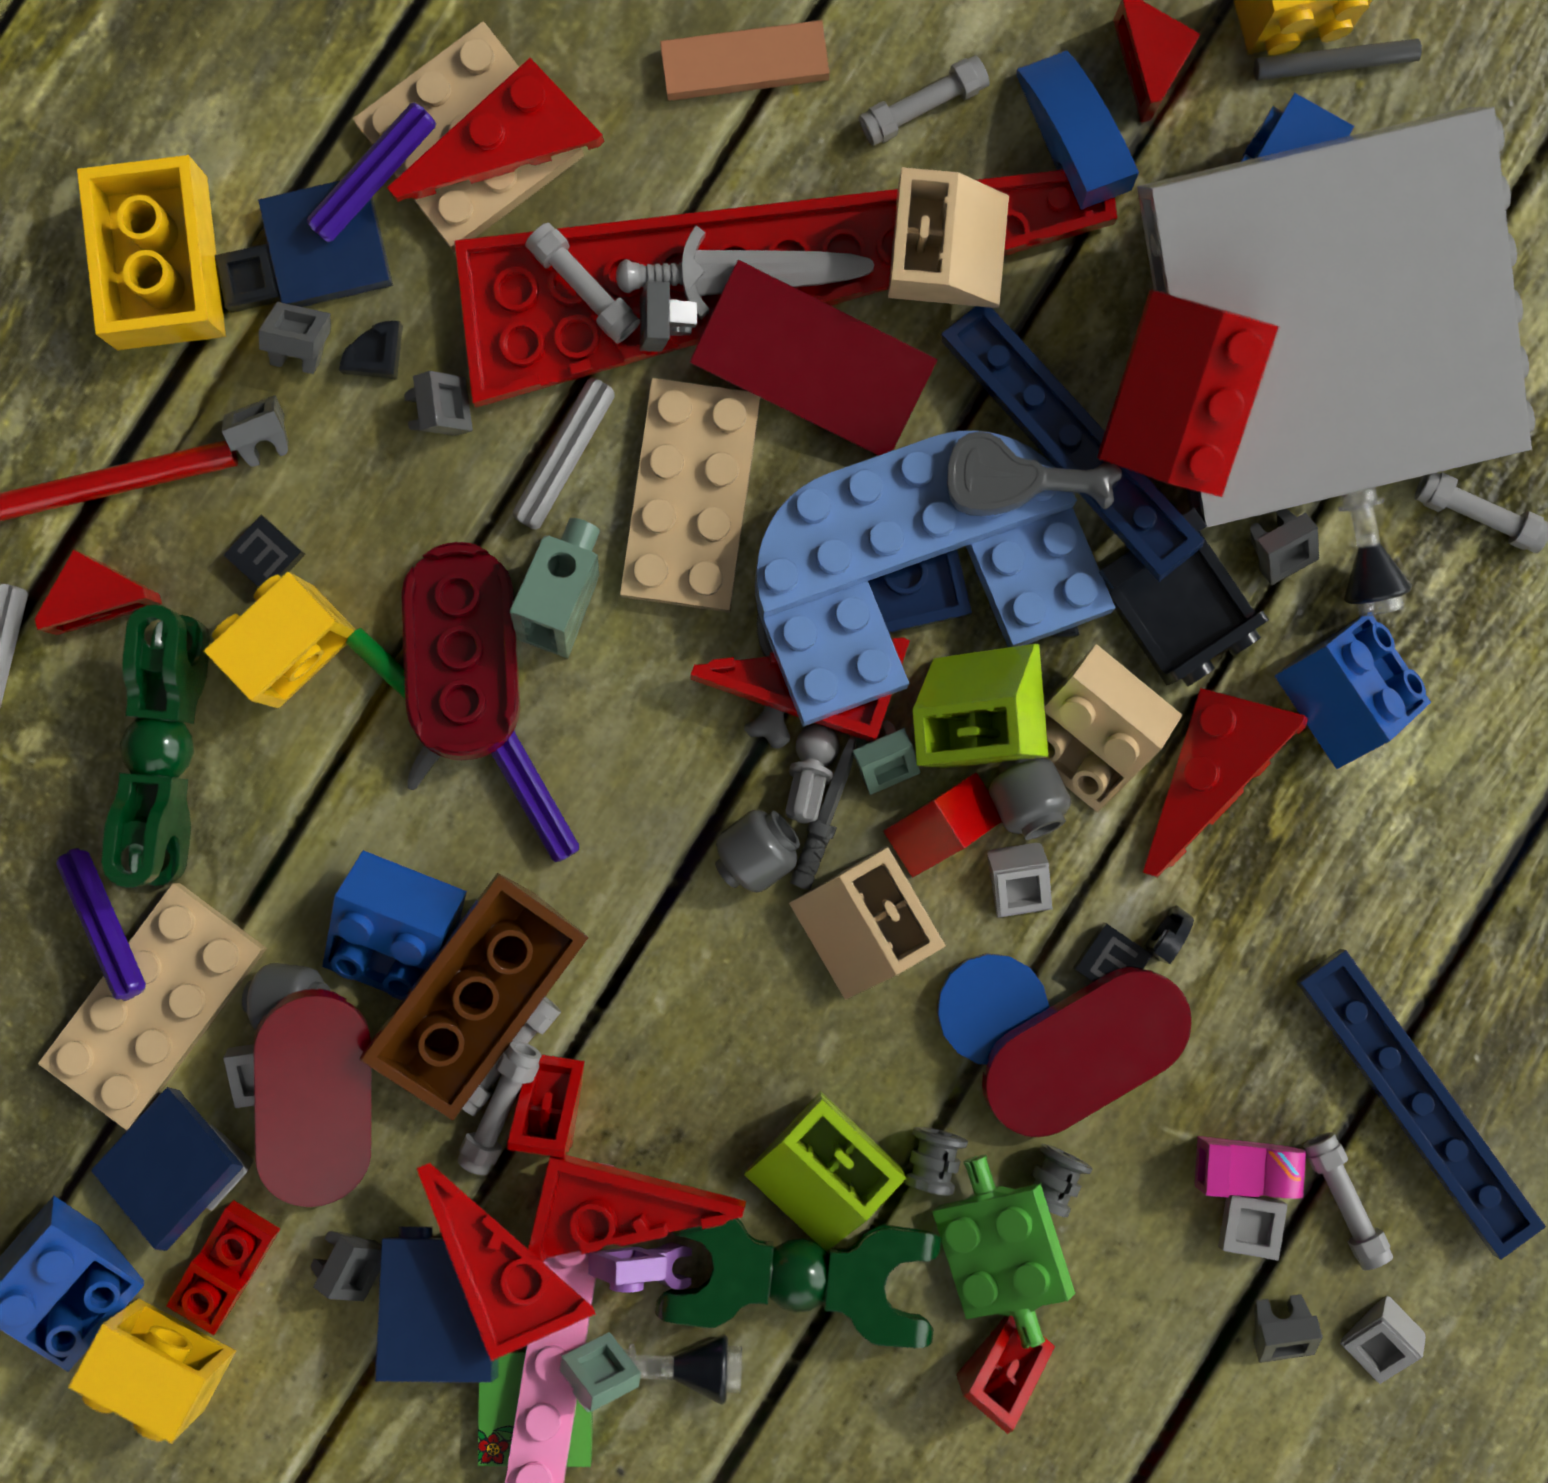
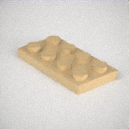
M652 378L620 591L621 597L730 613L761 397L749 391Z
M173 883L128 943L146 983L144 992L127 1001L116 1000L113 998L103 976L38 1063L125 1130H128L152 1104L267 949L180 883Z

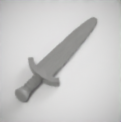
M695 226L685 244L682 263H671L670 265L668 263H663V265L647 264L643 266V264L625 259L617 267L616 281L619 288L625 293L645 287L647 281L670 282L672 286H677V284L683 285L687 301L697 302V317L701 321L709 314V308L700 296L721 295L738 259L795 288L853 280L870 274L874 269V263L869 258L854 254L819 251L698 250L705 238V232L698 226Z

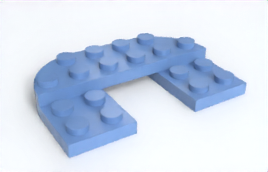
M956 431L933 436L814 479L792 494L774 515L763 537L756 567L755 598L763 628L802 726L907 689L909 681L868 583L869 580L966 546L1008 647L1027 645L1111 614L1115 609V605L1103 578L1099 574L1100 570L1074 512L1073 506L1077 501L1074 493L1044 490L1020 508L997 515L975 516L958 511L950 501L947 488V469L951 453L960 438L968 433L984 431ZM991 433L1000 438L1016 456L1036 460L1047 468H1055L1053 464L1031 447L1007 436Z

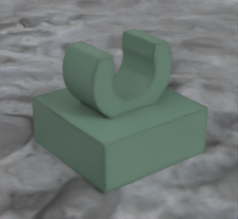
M889 720L882 722L885 737L871 743L856 737L857 749L853 750L861 777L870 795L921 773L919 766H917L913 745L905 729L896 731L894 725Z
M610 1332L561 1356L560 1372L572 1386L573 1394L586 1412H592L639 1387L640 1370Z

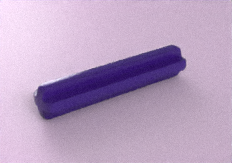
M415 102L410 103L307 217V223L310 228L322 239L328 242L333 241L436 126L433 117Z
M513 731L509 739L491 754L549 856L554 862H561L574 855L579 850V844Z
M79 848L71 849L66 854L58 857L56 865L113 998L123 1001L133 999L144 992L146 987L145 980L89 852Z

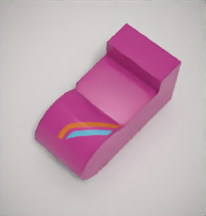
M1198 1136L1194 1186L1206 1196L1229 1197V1195L1259 1197V1195L1288 1199L1303 1198L1306 1151L1276 1144Z

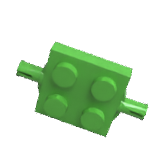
M987 1155L969 1158L963 1164L966 1167L974 1193L965 1200L941 1204L932 1211L966 1319L994 1314L1013 1316L1022 1348L1027 1349L1030 1346L1031 1348L1039 1346L1045 1342V1338L1042 1335L1035 1310L1040 1306L1069 1301L1075 1294L1041 1184L1017 1189L995 1186L987 1162Z

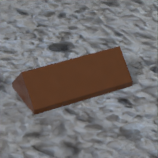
M497 872L361 1054L360 1061L443 1115L454 1120L589 937L534 892Z

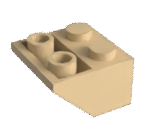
M902 167L897 189L888 298L999 308L1009 195L959 172Z
M1095 644L1044 702L1049 757L1040 758L1051 760L1056 766L1064 785L1098 813L1163 748L1181 719L1182 714L1105 650Z
M883 847L789 902L845 1000L902 973L946 947L888 847Z

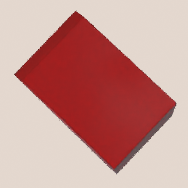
M1121 0L1113 22L1142 123L1150 121L1154 117L1201 34L1142 0Z
M73 549L34 620L37 630L60 635L131 614L147 605H162L159 593L93 557Z
M977 772L886 828L883 830V833L913 878L963 850L1002 821L989 795V791Z
M541 1055L538 1063L539 1069L533 1082L524 1083L521 1086L507 1150L565 1158L573 1145L585 1061Z
M1005 1316L956 1374L963 1396L1003 1431L1009 1434L1015 1429L1055 1346L1045 1338V1342L1033 1348L1030 1346L1027 1349L1022 1348L1013 1316Z

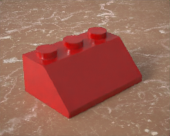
M1150 289L1097 458L1169 484L1223 497L1280 326Z

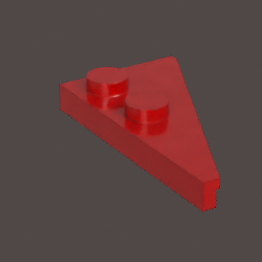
M529 58L396 178L387 189L397 202L408 198L417 200L437 194L436 189L466 180L473 184L514 172L521 165L530 164L536 166L552 161L551 156L584 146H587L588 150L595 149L604 143L603 134L545 72Z
M903 637L892 638L902 664L910 640ZM770 653L766 657L734 660V657L713 659L707 664H694L690 680L799 717L774 653ZM892 694L814 723L873 742L878 737Z
M1200 688L1143 873L1158 878L1166 868L1173 867L1187 852L1185 848L1209 823L1213 825L1244 792L1246 784L1252 778L1261 775L1271 764L1269 760L1295 733L1299 735L1304 730L1308 718L1299 713Z
M566 1155L565 1158L550 1156L528 1250L544 1263L545 1259L579 1251L583 1255L600 1251L607 1245L625 1246L667 1237L669 1232L702 1226V1229L721 1226L731 1219L742 1218L746 1201Z
M431 1163L416 1168L491 1361L595 1315L593 1306Z

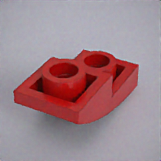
M233 1200L223 1211L201 1252L191 1261L166 1307L214 1336L242 1295L281 1229Z

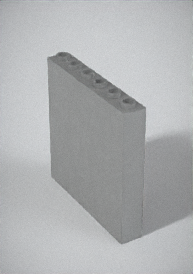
M1494 107L1464 108L1137 186L1154 290L1280 326L1223 497L1186 488L1190 510L1195 508L1207 527L1532 450L1530 432L1535 427V416L1531 404L1526 400L1524 378L1529 373V361L1525 349L1520 345L1518 323L1523 317V305L1519 293L1514 289L1512 266L1515 265L1517 260V249L1512 235L1508 233L1506 209L1510 205L1511 194L1509 184L1501 172L1499 151L1504 146V130L1501 121L1495 116Z

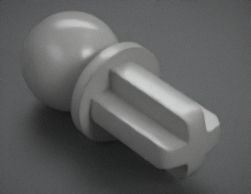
M813 724L804 728L797 737L796 752L802 762H794L790 765L789 774L793 777L786 806V815L788 818L799 823L808 824V822H814L818 819L825 785L830 784L832 781L833 773L826 766L836 759L840 744L836 733L831 728L820 724Z

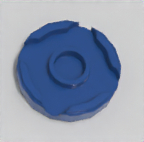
M986 953L964 960L949 972L939 993L937 1016L942 1034L957 1053L977 1064L987 1065L989 1062L987 1057L994 1044L1012 1029L1047 1010L1049 1003L1044 985L1030 967L1010 956Z

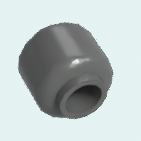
M1035 758L1005 761L998 766L1000 774L991 782L989 795L1003 826L1008 832L1023 834L1026 840H1032L1055 831L1066 822L1063 815L1069 810L1072 802L1060 774L1051 760Z
M751 810L718 836L716 846L720 859L715 862V865L721 877L731 887L737 888L741 885L751 892H763L795 868L797 862L796 849L800 847V842L790 824L779 813L772 811L767 814L762 810Z
M270 963L263 966L256 973L253 980L246 984L242 994V1007L248 1015L249 1023L256 1031L257 1025L265 1014L267 1016L270 1010L277 1006V1002L287 995L306 989L330 991V988L324 983L323 978L315 969L307 966Z

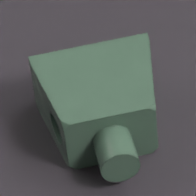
M570 518L561 540L552 536H544L510 610L517 640L569 658L599 578L598 555L592 552L600 530L595 525L582 519Z

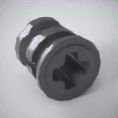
M914 1127L912 1134L919 1139L918 1148L911 1150L909 1161L914 1163L913 1171L906 1174L904 1183L929 1193L953 1195L955 1185L950 1181L952 1173H958L961 1163L956 1158L958 1149L966 1148L968 1140L956 1134L938 1129Z
M1042 1144L1039 1150L1043 1153L1045 1159L1042 1165L1036 1164L1031 1174L1035 1178L1033 1185L1041 1184L1049 1212L1065 1218L1069 1216L1071 1208L1067 1205L1070 1197H1077L1082 1187L1077 1183L1080 1175L1091 1174L1093 1168L1083 1160L1061 1149Z

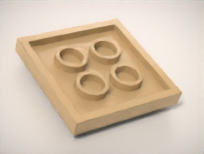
M482 21L355 116L353 120L369 143L373 145L410 103L415 102L433 117L436 122L435 128L394 172V175L398 178L516 71L519 66L486 23ZM577 148L551 156L552 161L536 166L530 164L521 165L514 172L473 184L469 180L436 189L437 194L413 200L452 251L456 253L454 240L476 238L584 157L582 148Z

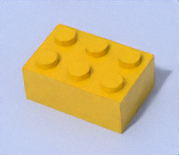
M189 155L77 169L96 335L117 351L226 337L220 281L215 260L216 246L208 177Z

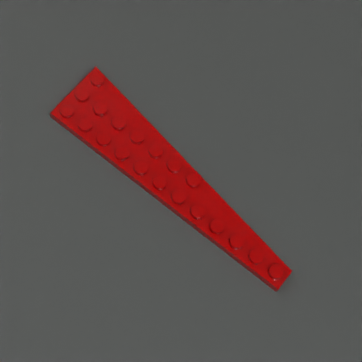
M1064 170L976 180L1009 195L1004 256L1115 224L1118 218L1115 197L1081 210ZM897 189L557 228V230L568 240L570 246L568 251L614 301L622 298L639 319L640 295L644 287H640V289L633 290L630 293L623 292L616 281L618 265L625 259L643 264V266L647 264L663 265V263H668L670 265L671 263H682L685 244L695 226H698L705 232V238L698 250L819 251L854 254L871 259L874 263V269L868 275L848 281L796 288L832 306L889 289ZM534 231L454 240L472 402L476 408L696 345L720 295L700 296L709 308V314L701 321L697 317V325L692 327L690 335H670V339L662 352L640 351V324L625 340L615 343L598 326L596 321L598 315L552 266L545 269L525 246L527 239ZM670 284V299L687 301L683 285L677 284V286H672Z

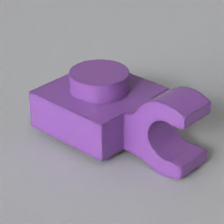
M670 1242L655 1249L628 1247L600 1250L589 1253L588 1275L609 1282L610 1290L616 1292L642 1291L644 1289V1282L657 1281L662 1285L681 1290L691 1285V1278L681 1274H673L672 1266L677 1258L692 1256V1249Z

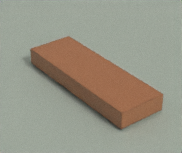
M822 20L660 41L668 101L829 80V66Z

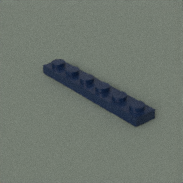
M975 306L941 333L942 343L1055 468L1091 470L1106 462L1097 458L1105 431L992 307ZM1119 466L1122 475L1120 480L1112 486L1114 502L1108 509H1102L1098 502L1086 493L1079 494L1157 581L1160 582L1201 549L1205 540L1146 475Z
M1339 949L1296 980L1298 986L1492 1255L1502 1260L1546 1227L1347 950Z

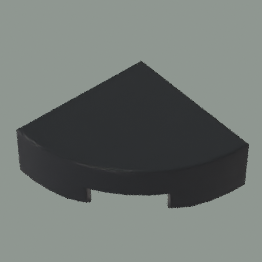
M385 321L377 323L371 329L361 334L352 345L349 344L340 361L339 370L342 374L397 379L403 329L401 322Z
M1179 906L1172 907L1144 945L1146 947L1145 950L1151 953L1157 960L1171 964L1189 936L1194 918Z

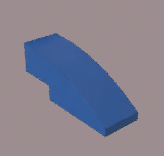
M1068 50L1017 69L1016 76L1056 169L1063 168L1080 209L1082 210L1132 191L1139 174L1136 164L1108 108L1088 76Z

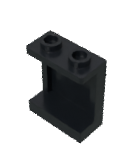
M1195 508L1184 514L1183 517L1205 540L1203 547L1160 582L1157 581L1131 551L1099 571L1115 605L1116 612L1166 685L1175 683L1180 679L1184 681L1187 687L1197 682L1215 669L1210 659L1227 648L1233 656L1240 653L1261 638L1256 629L1269 620L1264 611L1256 613L1201 534L1200 531L1207 527V525Z

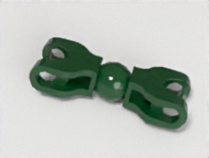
M157 604L141 607L129 617L126 625L122 656L123 679L127 691L126 716L136 718L126 728L120 743L122 761L131 774L119 773L116 797L109 809L105 822L101 863L105 876L111 882L125 888L141 887L146 884L153 886L168 885L177 881L184 874L187 866L191 836L190 812L187 805L188 779H180L179 776L189 767L194 754L192 735L184 723L194 724L197 702L202 694L207 678L209 656L204 650L210 645V637L207 628L197 619L186 615H179L173 610ZM161 620L154 628L149 646L144 636L146 627L152 621ZM187 630L189 631L193 639L192 647L188 652ZM128 846L131 873L126 871L121 864L122 852ZM167 849V851L170 854V862L169 865L163 871H161L165 851Z
M739 1218L731 1219L721 1226L702 1229V1226L671 1232L675 1236L687 1237L703 1243L712 1254L714 1268L710 1278L699 1288L670 1289L663 1292L656 1301L655 1315L664 1322L702 1328H716L731 1320L742 1307L748 1304L768 1305L770 1297L782 1309L795 1313L810 1311L821 1304L824 1305L825 1311L843 1313L851 1319L856 1330L874 1345L925 1348L933 1342L934 1329L929 1321L920 1314L908 1313L893 1308L888 1302L885 1292L888 1276L898 1265L914 1261L929 1262L938 1256L941 1250V1237L931 1231L894 1225H878L862 1234L855 1244L847 1248H831L828 1250V1253L817 1243L805 1239L787 1240L774 1248L773 1241L755 1239L750 1235Z

